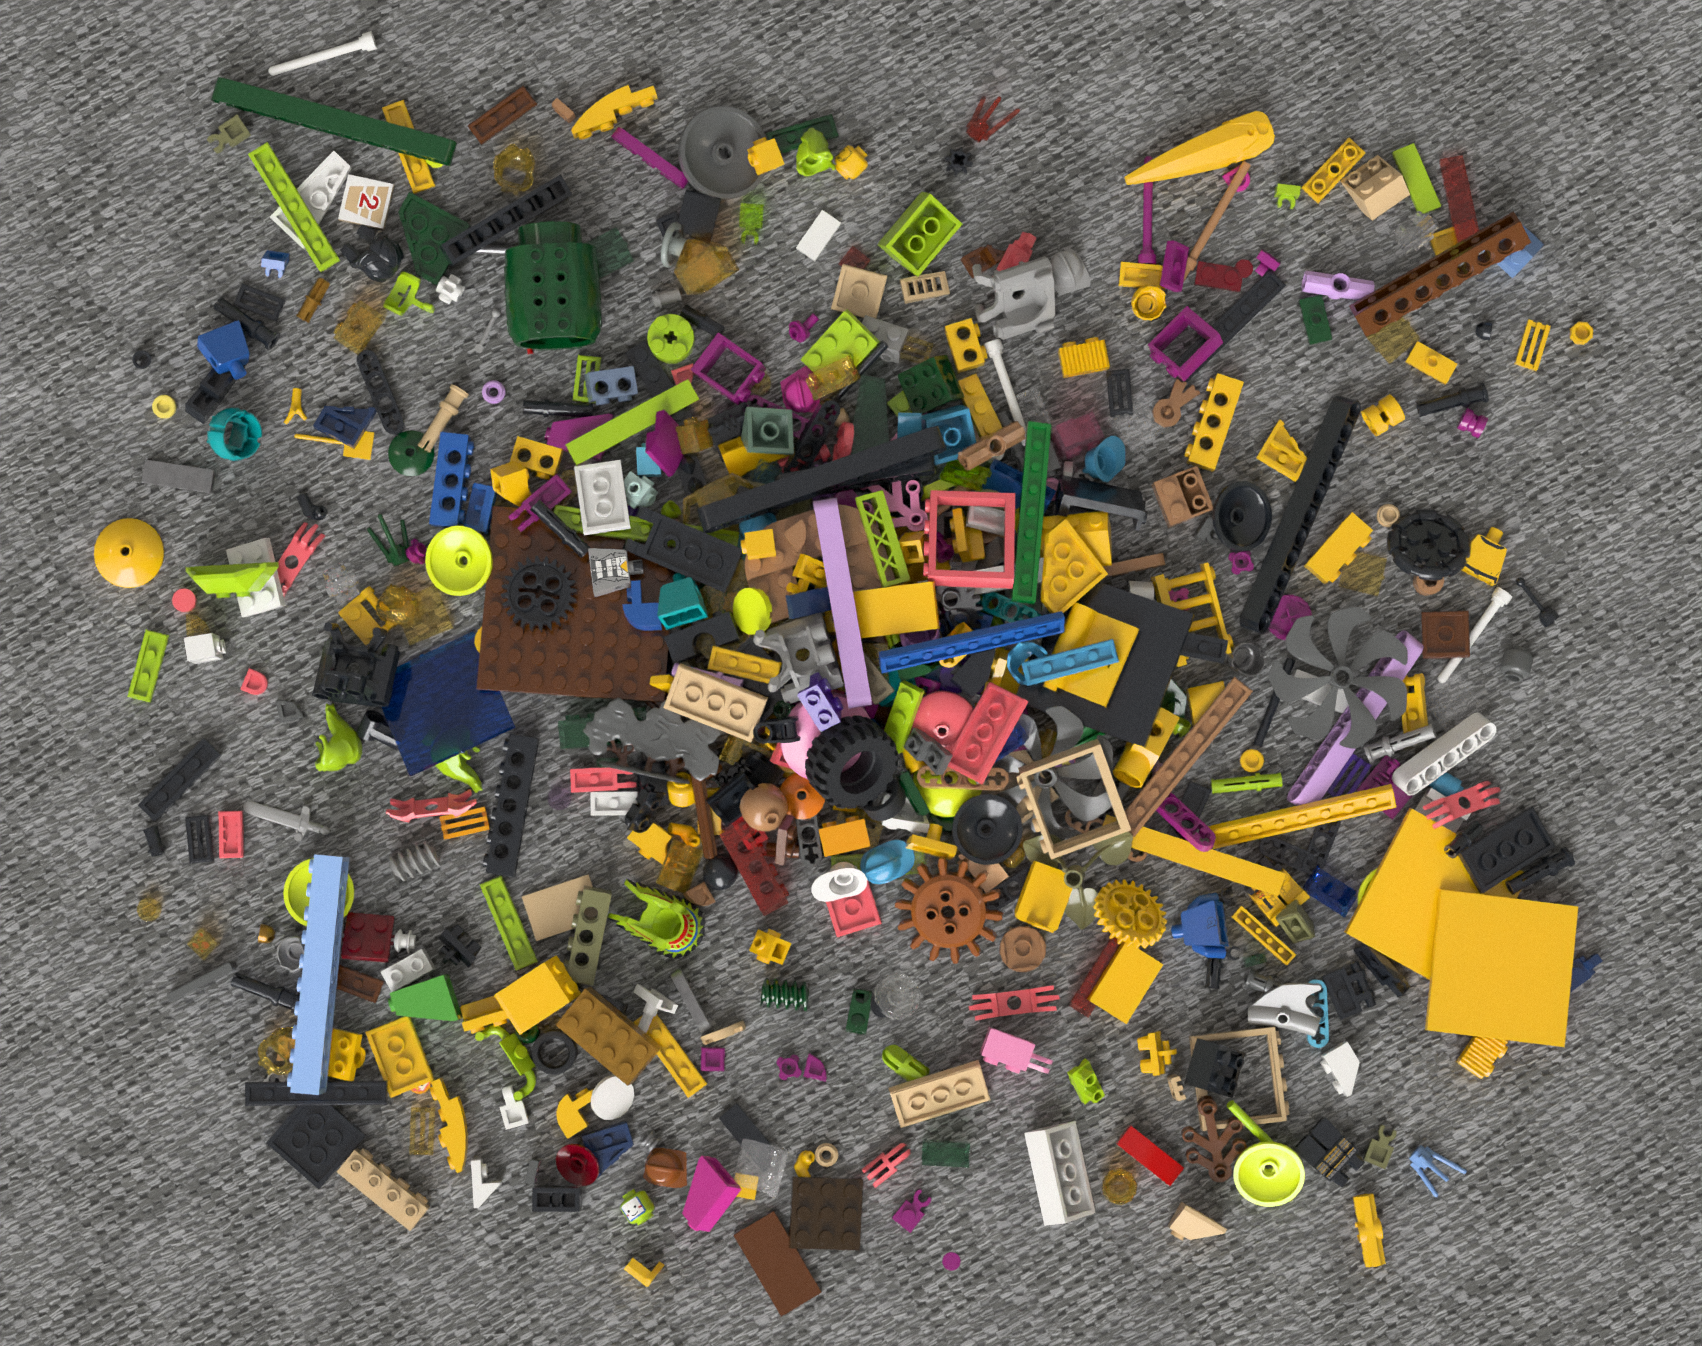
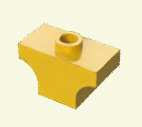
M654 822L647 831L642 833L632 831L627 837L640 848L638 852L648 860L653 857L663 866H666L671 860L667 853V845L673 836Z

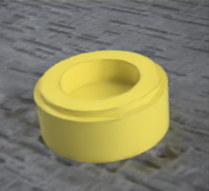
M168 395L156 397L152 404L153 412L163 419L172 417L177 408L175 400Z

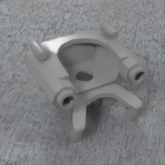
M1044 256L1026 263L1020 261L1019 265L1002 271L994 270L993 277L983 274L980 264L973 265L975 281L992 287L995 291V303L993 306L984 310L982 304L975 305L977 321L986 322L1000 313L1004 317L997 320L996 324L993 325V332L996 338L1005 340L1036 329L1037 333H1041L1054 328V278L1052 266L1047 257ZM1020 290L1022 295L1018 298H1013V292Z
M822 613L812 614L767 629V633H764L763 630L756 631L753 638L754 643L760 647L775 650L782 659L781 673L770 679L768 683L769 691L776 692L788 680L793 679V683L784 685L785 688L781 689L785 703L790 702L792 704L800 701L797 696L798 692L809 687L810 676L819 672L822 678L828 680L832 690L844 686ZM805 648L809 650L810 656L806 661L797 660L796 653L799 649Z

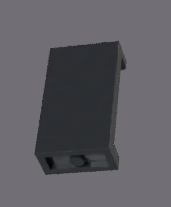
M1060 475L1055 493L1059 516L1067 517L1070 505L1132 517L1135 531H1140L1141 525H1145L1148 511L1145 510L1146 501L1143 500L1141 491Z

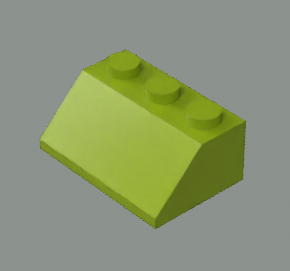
M921 192L877 245L892 259L918 277L961 227L962 223L930 193Z

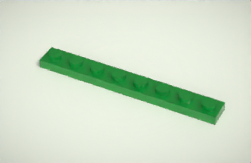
M1032 421L1027 423L1012 602L1035 604L1051 434V424Z

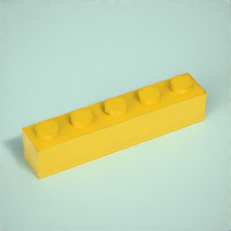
M1239 906L1230 916L1284 965L1287 966L1296 956L1290 948L1244 907Z

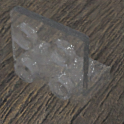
M744 1138L733 1179L739 1186L768 1193L767 1196L777 1198L789 1149Z

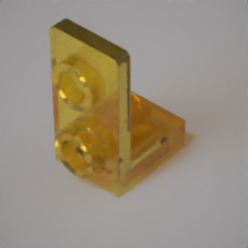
M730 734L719 760L734 765L742 755V745L770 758L773 753L763 743H759L757 746Z

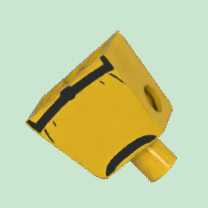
M1491 527L1486 537L1480 534L1475 535L1470 541V557L1466 558L1467 564L1462 571L1490 586L1496 585L1507 552V548L1498 544L1503 532Z

